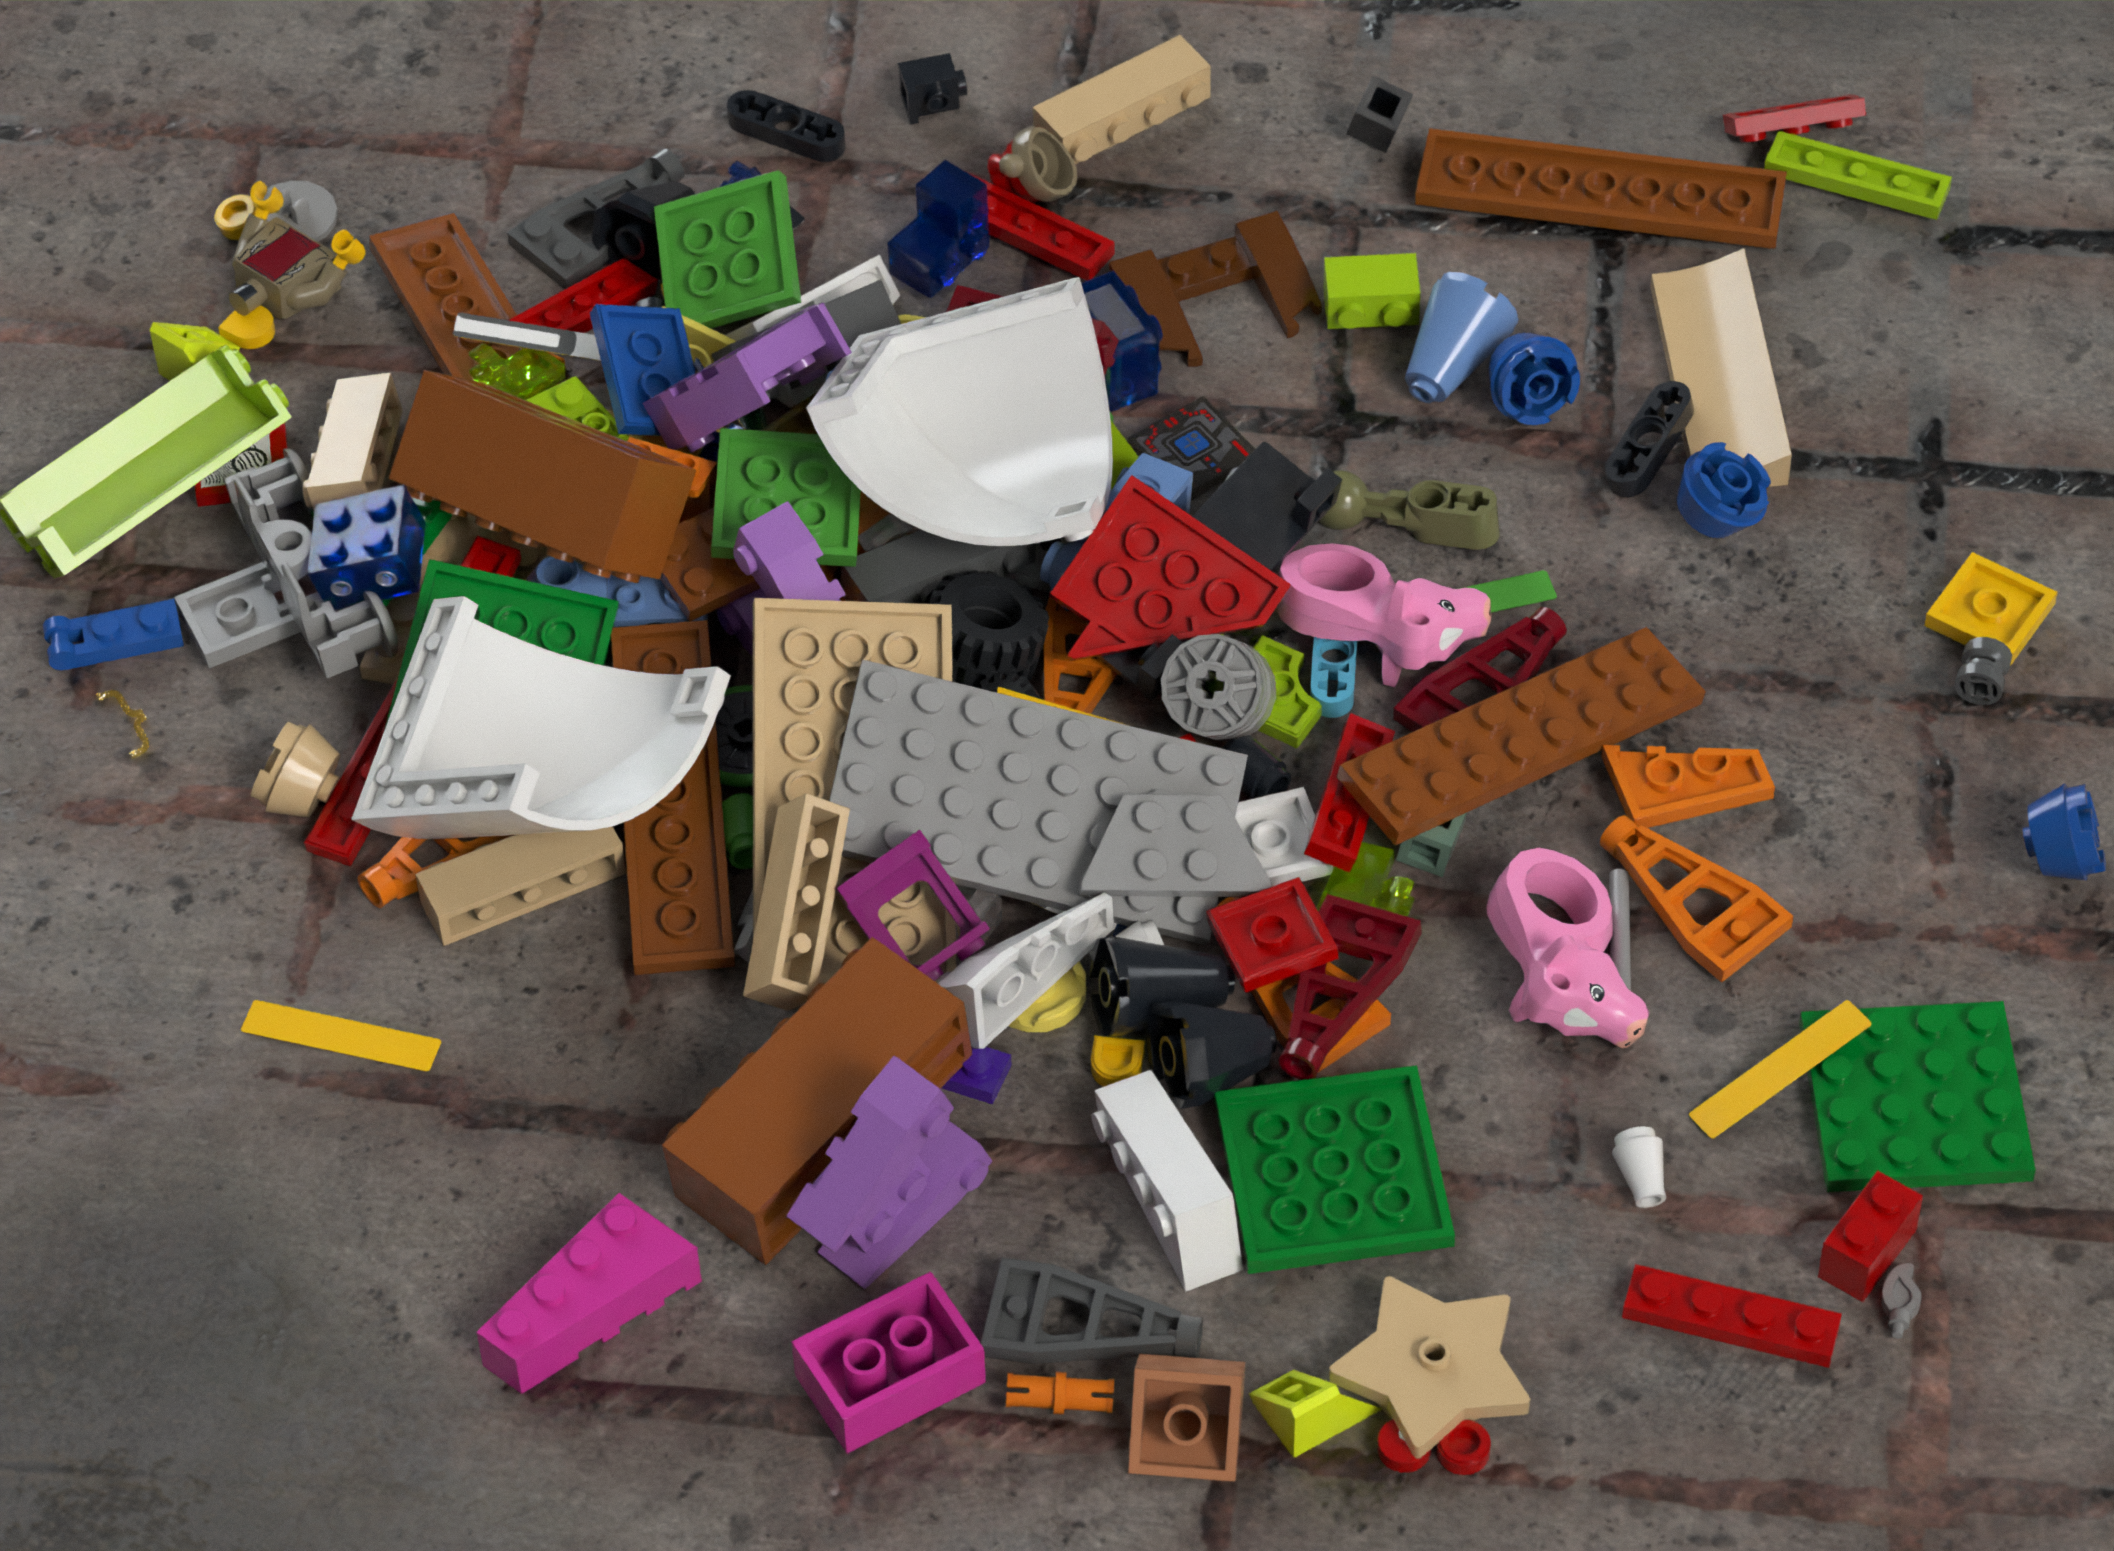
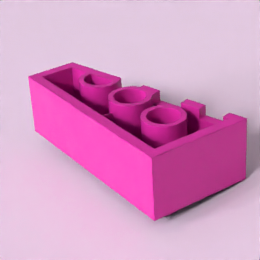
M618 1193L476 1332L483 1366L523 1394L579 1359L578 1352L598 1340L605 1343L619 1334V1327L642 1312L648 1316L664 1306V1299L681 1288L688 1291L702 1282L697 1247Z

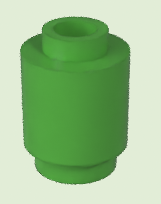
M746 793L734 794L722 802L726 857L729 859L730 864L736 868L751 869L753 868V796Z

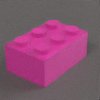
M931 1271L791 1341L795 1376L846 1453L986 1383L984 1348Z

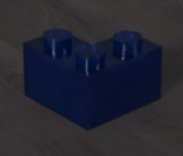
M946 159L915 185L917 217L887 242L889 274L930 299L942 288L950 286L958 275L973 261L981 259L987 252L990 244L987 184Z

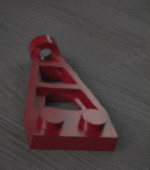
M1539 607L1530 617L1523 618L1424 677L1393 708V720L1414 732L1469 707L1450 695V692L1470 679L1479 680L1498 694L1534 678L1549 651L1566 635L1567 628L1564 621L1553 610L1547 607ZM1505 650L1510 651L1525 661L1511 679L1487 664Z
M1327 894L1318 912L1336 943L1338 952L1372 961L1373 965L1356 982L1327 975V963L1300 973L1288 1042L1279 1057V1064L1287 1074L1299 1080L1314 1079L1327 1054L1404 970L1422 934L1420 920ZM1316 993L1347 1001L1333 1020L1309 1013Z

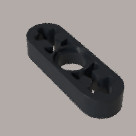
M754 90L738 91L730 96L727 101L728 123L738 133L818 162L837 160L845 152V130L843 125L835 119ZM784 121H791L797 124V127L788 131L775 128L778 123Z
M1667 381L1659 384L1651 391L1605 464L1608 484L1614 494L1621 497H1633L1644 492L1650 485L1693 417L1694 405L1691 392L1685 384L1678 381ZM1664 405L1669 406L1666 412L1664 410ZM1655 432L1662 435L1661 439L1653 445H1641L1638 443L1639 438L1646 433ZM1634 466L1636 473L1631 472Z

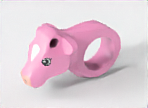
M1334 543L1306 546L1287 555L1283 559L1279 576L1291 584L1276 607L1280 619L1290 628L1301 634L1338 641L1367 640L1375 643L1383 654L1382 680L1386 686L1396 687L1402 667L1419 670L1427 663L1446 661L1463 642L1486 636L1491 622V602L1487 594L1475 588L1452 589L1422 578L1409 582L1398 580L1395 584L1382 561L1371 553L1354 546Z
M1544 848L1520 852L1497 879L1490 892L1486 907L1487 915L1495 932L1512 956L1520 963L1524 972V982L1517 991L1509 1008L1512 1019L1516 1022L1529 1019L1536 1023H1546L1559 1030L1564 1036L1596 1035L1620 1048H1628L1644 1034L1650 1013L1645 1002L1626 987L1614 962L1608 954L1604 953L1613 936L1612 905L1607 889L1594 872L1575 858ZM1528 893L1539 894L1553 900L1567 912L1574 924L1562 923L1546 915L1537 908Z

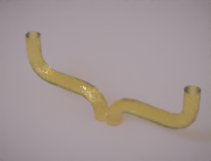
M108 690L97 694L98 701L109 697L116 698L128 716L137 717L134 720L133 726L142 742V746L129 752L132 759L144 754L149 749L150 743L141 727V723L147 720L143 710H132L123 695L116 690Z

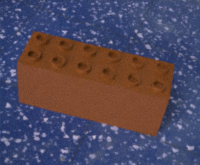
M424 370L389 479L405 485L404 494L426 502H432L434 497V500L441 502L439 509L461 517H467V514L476 517L474 522L476 525L492 531L502 532L504 527L505 530L512 532L510 539L531 547H538V544L547 547L546 554L556 559L574 563L576 559L584 563L582 569L586 572L604 578H610L613 575L629 582L639 583L641 576L655 579L661 578L696 469L485 383Z
M874 937L860 950L855 949L851 951L843 960L840 969L826 983L818 984L808 995L806 1003L791 1018H784L777 1024L771 1034V1038L756 1053L751 1052L747 1054L739 1063L736 1072L721 1087L713 1088L704 1097L700 1108L686 1122H680L670 1130L662 1148L675 1197L766 1266L802 1229L787 1217L788 1212L806 1183L813 1184L833 1160L825 1154L835 1137H840L843 1140L846 1139L858 1117L851 1113L860 1096L895 1055L941 1089L963 1066V1063L973 1055L964 1002Z

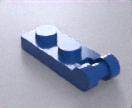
M175 598L74 619H68L65 616H53L43 623L44 639L50 644L47 649L48 662L56 670H68L184 646ZM84 640L83 643L73 644V642Z

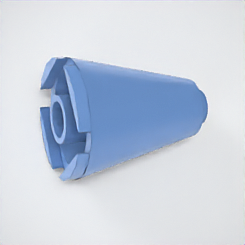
M1447 272L1433 285L1405 375L1409 392L1419 401L1424 403L1444 401L1495 351L1499 344L1513 333L1519 321L1516 309L1502 293H1499L1495 299L1485 292L1484 288L1488 283L1479 278L1460 272Z

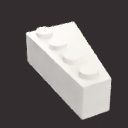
M1152 1070L1094 1090L1097 1112L1092 1113L1091 1117L1095 1132L1102 1143L1108 1142L1120 1173H1124L1185 1292L1242 1271L1233 1194Z

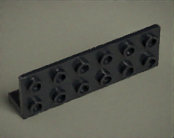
M1262 442L1192 517L1273 571L1336 504L1342 479L1327 468L1315 480L1270 444ZM1171 634L1162 645L1155 642L1148 648L1103 655L1097 658L1152 701L1161 691V677L1168 658L1179 645L1186 641H1180Z

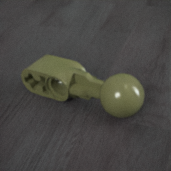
M1344 470L1333 471L1342 479L1336 504L1319 521L1320 524L1327 528L1345 530L1355 527L1365 517L1380 518L1387 525L1406 527V530L1412 531L1413 536L1420 542L1474 550L1485 549L1494 545L1500 536L1497 497L1487 487L1426 480L1415 484L1409 491L1391 489L1387 493L1368 491L1361 478Z

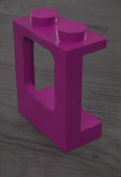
M919 829L837 887L835 893L869 940L874 937L935 981L944 974L939 965L954 954L962 962L986 945L980 936L990 930L985 921L982 922L933 854L929 848L931 844ZM917 881H924L931 887L960 930L957 940L921 965H914L908 960L878 916L882 905Z

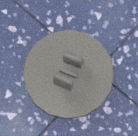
M287 181L267 188V194L263 201L270 197L274 187L282 193L284 199L281 209L276 213L268 215V221L278 217L317 242L327 237L336 225L338 209L333 195L322 186L308 181Z

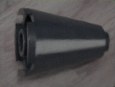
M1116 936L1099 938L1095 942L1092 951L1090 978L1099 977V994H1091V1002L1097 1027L1104 1036L1121 1037L1146 1029L1148 1022L1158 1020L1159 1017L1158 1014L1151 1013L1154 1003L1173 1000L1217 1008L1223 1006L1227 1001L1228 995L1234 993V971L1231 965H1226L1223 957L1220 955Z

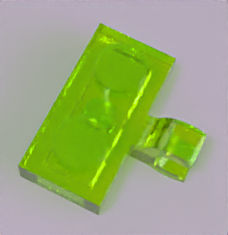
M484 343L469 351V357L479 363L469 370V374L474 379L473 381L485 383L524 400L550 389L565 379V364L545 351L522 348L507 359L499 356L493 348Z
M1362 842L1350 873L1337 867L1333 868L1316 909L1319 911L1327 894L1408 916L1415 901L1414 897L1410 896L1414 881L1401 876H1393L1387 880L1394 864V850Z

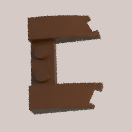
M1278 211L1235 223V236L1165 258L1157 260L1152 249L1109 262V287L1152 365H1159L1160 350L1185 351L1188 355V367L1203 365V356L1179 302L1241 282L1254 280L1287 339L1299 333V323L1294 317L1306 306L1309 305L1311 311L1316 315L1322 313L1321 301L1305 263Z

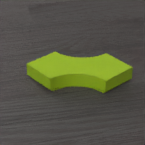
M1262 635L1253 648L1267 660L1275 676L1276 700L1270 717L1258 731L1298 749L1322 716V705L1308 695L1299 682L1298 675L1304 665V654Z

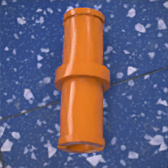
M1056 1372L1055 1377L1007 1373V1388L1027 1389L1029 1391L1028 1393L1006 1392L1005 1407L1011 1408V1406L1053 1409V1414L1064 1415V1410L1097 1411L1112 1414L1113 1398L1092 1397L1091 1393L1113 1394L1114 1379L1067 1378L1066 1372Z

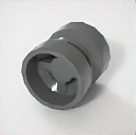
M1976 637L1969 640L1965 645L1961 662L1963 665L1958 670L1954 688L1957 694L1962 699L1977 705L1996 703L2002 696L2005 685L2004 676L2010 668L2012 660L2010 649L2004 643L1994 638Z

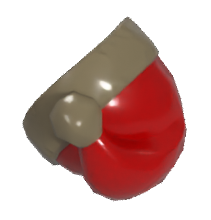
M1027 127L1013 137V140L1007 145L1003 154H991L987 160V170L990 180L994 185L1032 203L1041 201L1052 202L1062 198L1072 191L1077 182V168L1072 156L1053 134L1042 127Z

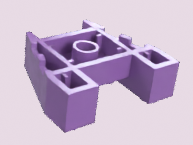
M822 302L817 305L808 306L755 336L753 340L699 372L675 383L642 404L669 449L678 450L687 446L690 453L715 439L712 432L771 402L765 391L777 385L778 381L783 386L798 379L801 385L804 386L825 374L824 366L846 357L852 352Z
M788 501L739 528L733 551L735 561L741 571L746 575L751 574L761 588L718 608L717 617L726 633L729 635L735 634L742 646L753 657L754 598L841 601L839 598L846 595L838 579L831 582L827 581L817 563V558L824 554L815 538Z
M895 1055L860 1096L851 1113L858 1117L846 1139L843 1140L840 1137H835L825 1154L833 1160L813 1184L806 1183L787 1214L790 1220L823 1244L818 1250L819 1255L864 1289L948 1213L968 1191L975 1190L985 1179L988 1173V1166L992 1162V1159L980 1143L949 1121V1114L954 1107L942 1090Z

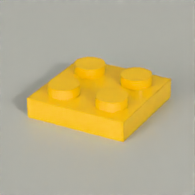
M1972 552L1927 612L1924 626L1963 645H1966L1969 640L1976 637L1997 639L2010 649L2012 653L2011 666L2054 607L2058 592Z

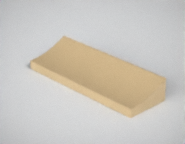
M1743 248L1699 266L1673 272L1652 274L1650 287L1670 380L1681 382L1689 388L1694 405L1693 417L1682 432L1687 459L1711 443H1727L1725 450L1734 452L1742 458L1749 453L1761 463L1771 480V484L1768 487L1788 485L1792 453L1745 249Z

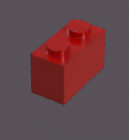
M1877 1170L1823 1242L1818 1278L1864 1302L1916 1232L1923 1195Z

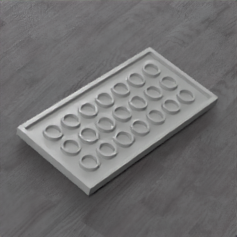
M862 660L829 801L850 808L842 856L873 863L920 829L931 844L929 848L955 884L1067 911L1096 897L1078 896V888L1123 794L1223 795L1235 817L1248 755ZM1111 896L1114 923L1131 926L1138 920L1141 924L1153 920L1159 934L1202 945H1207L1210 940L1212 929L1207 922L1206 911L1217 906L1218 897Z

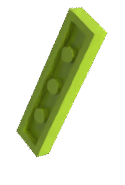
M1778 131L1764 165V169L1786 171V180L1938 220L1950 191L1952 180L1951 176Z

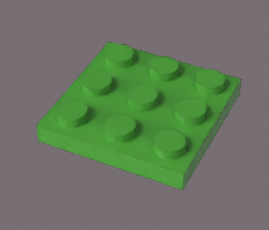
M779 170L654 206L666 308H678L681 311V315L708 328H714L801 303L786 176Z
M720 428L711 558L735 559L733 551L739 528L788 501L815 538L824 554L817 558L819 565L856 567L861 490L844 474L827 451L818 434Z

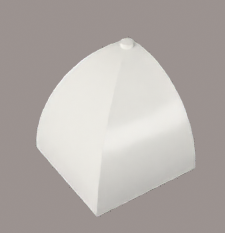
M1079 277L859 335L850 347L852 353L841 359L806 407L816 432L844 474L880 507L902 521L934 535L954 541L988 546L1028 545L1065 537V540L1068 542L1077 541L1093 533V529L1099 523L1108 503L1113 462L1108 396L1098 343Z
M465 596L434 599L351 820L372 830L416 839H450L588 831L612 827L629 821L646 812L665 798L679 784L695 763L708 739L718 711L723 705L724 694L731 675L719 667L685 669L683 674L674 675L635 672L586 662L522 641L474 619L479 605Z

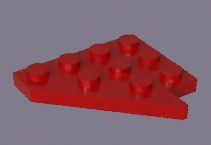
M1131 475L1093 530V533L1085 541L1059 579L1049 597L1088 623L1066 655V658L1070 661L1148 648L1155 642L1162 645L1171 634L1180 641H1186L1198 635L1225 634L1262 627L1280 603L1291 584Z

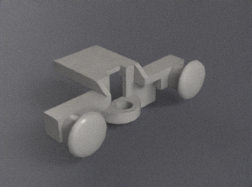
M283 449V459L257 469L251 467L225 477L224 482L231 505L262 562L174 597L178 611L208 668L210 669L300 632L303 634L326 678L357 667L356 654L381 644L391 659L396 656L398 652L396 630L387 608L376 593L364 591L365 601L335 612L330 601L325 602L320 591L305 597L297 581L304 577L315 564L317 558L315 544L311 532L303 524L293 520H279L277 510L301 500L307 513L311 514L313 508H308L304 501L303 482L309 479V472L298 454L292 449ZM282 591L285 602L278 604L273 593Z

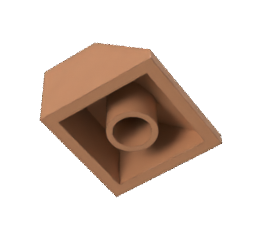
M1139 1354L1134 1371L1128 1473L1235 1482L1246 1362Z

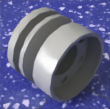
M1220 634L1198 635L1179 645L1168 658L1161 677L1162 700L1171 718L1186 731L1220 742L1251 735L1258 731L1270 717L1276 700L1275 676L1267 660L1252 646ZM1216 677L1217 680L1224 682L1223 691H1215L1214 695H1212V693L1205 691L1206 682H1213Z

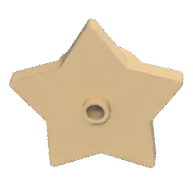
M1385 1277L1377 1330L1333 1363L1329 1369V1380L1331 1383L1378 1403L1383 1412L1391 1419H1394L1415 1458L1424 1456L1465 1419L1476 1421L1478 1418L1528 1414L1530 1408L1529 1395L1501 1354L1510 1310V1297L1508 1295L1444 1303L1393 1277Z

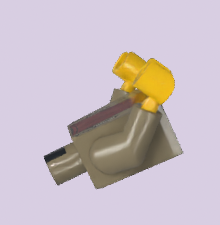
M258 181L251 187L250 198L257 205L254 215H248L232 261L236 289L229 294V301L232 307L239 314L246 316L261 305L267 308L275 317L287 319L304 309L326 305L334 293L342 288L341 282L348 273L346 270L347 264H357L364 259V245L359 240L354 239V236L347 230H340L332 238V251L278 217L268 221V215L279 211L283 206L284 199L282 193L274 187L270 197L263 201L267 194V186L262 181Z

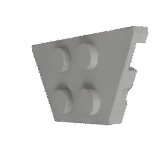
M1123 794L1078 888V896H1098L1105 892L1109 896L1245 897L1272 887V883L1223 795Z

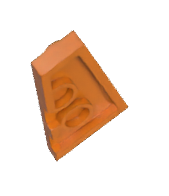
M1602 745V760L1626 816L1638 826L1643 825L1646 828L1774 798L1775 785L1758 749L1698 748L1694 753H1666V747L1647 746L1646 752L1620 751V745Z

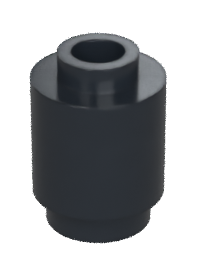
M1251 735L1233 738L1224 745L1222 749L1248 755L1241 791L1250 799L1287 791L1291 783V774L1286 771V764Z

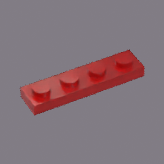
M966 171L939 197V210L1088 282L1095 277L1115 254L1114 241Z
M623 258L508 321L586 333L593 329L589 313L596 304L633 306L636 302L655 295L658 279ZM522 348L524 351L533 354L537 358H540L549 353L545 351Z
M1352 713L1349 714L1340 736L1304 851L1305 855L1350 873L1359 853L1369 815L1338 780L1339 767L1347 761L1392 742L1395 734L1394 730Z
M1635 1264L1623 1306L1622 1318L1829 1368L1841 1324L1842 1313Z

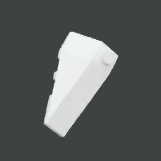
M1104 892L965 959L952 972L944 973L937 980L936 983L964 1002L970 1042L973 1048L984 1049L1091 951L1099 938H1105L1114 929L1112 897Z

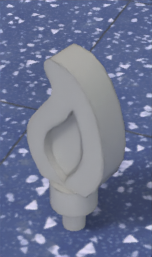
M1902 1263L1893 1268L1888 1274L1882 1290L1881 1305L1883 1311L1889 1317L1888 1326L1893 1329L1892 1336L1896 1339L1903 1337V1331L1909 1328L1910 1320L1916 1316L1920 1309L1921 1292L1912 1280L1914 1265L1912 1263Z

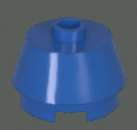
M1533 333L1515 334L1499 344L1489 362L1490 388L1494 404L1505 416L1527 425L1548 423L1552 421L1548 416L1560 410L1567 401L1571 405L1578 394L1580 372L1577 369L1575 356L1571 349L1558 339Z
M1723 442L1711 443L1688 458L1677 494L1678 509L1685 521L1696 531L1712 538H1725L1758 523L1764 517L1767 505L1770 502L1767 501L1766 489L1771 484V480L1761 463L1749 453L1742 458L1734 452L1725 450L1727 443Z
M2064 783L2027 806L2029 827L2023 828L2024 842L2028 856H2036L2043 876L2087 881L2088 875L2106 871L2105 853L2103 850L2097 849L2100 847L2097 828L2099 822L2090 791L2087 792L2086 784L2068 788Z

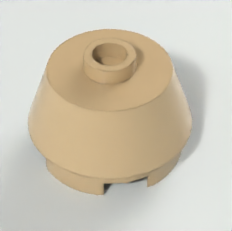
M288 721L272 745L275 748L264 770L260 769L251 796L260 800V804L266 806V812L310 817L320 800L327 803L339 781V776L335 775L334 772L340 759V753L311 724L304 727L300 724L297 726Z

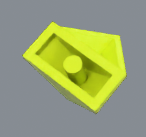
M153 322L150 328L159 374L168 380H172L219 347L228 345L231 350L237 349L239 351L240 346L207 327Z
M1294 1369L1249 1393L1252 1403L1293 1458L1382 1410L1379 1407L1340 1394L1337 1385Z

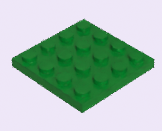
M429 559L386 725L434 599L465 596L479 605L474 619L538 647L605 666L611 634L619 609V601Z
M2004 1001L1858 1008L1871 1021V1026L1807 1071L1826 1192L1862 1191L1877 1170L1908 1188L2034 1181L2036 1168ZM1831 1010L1801 1011L1799 1021L1800 1032Z
M1417 1065L1222 1090L1215 1093L1216 1114L1248 1274L1455 1247L1454 1227Z

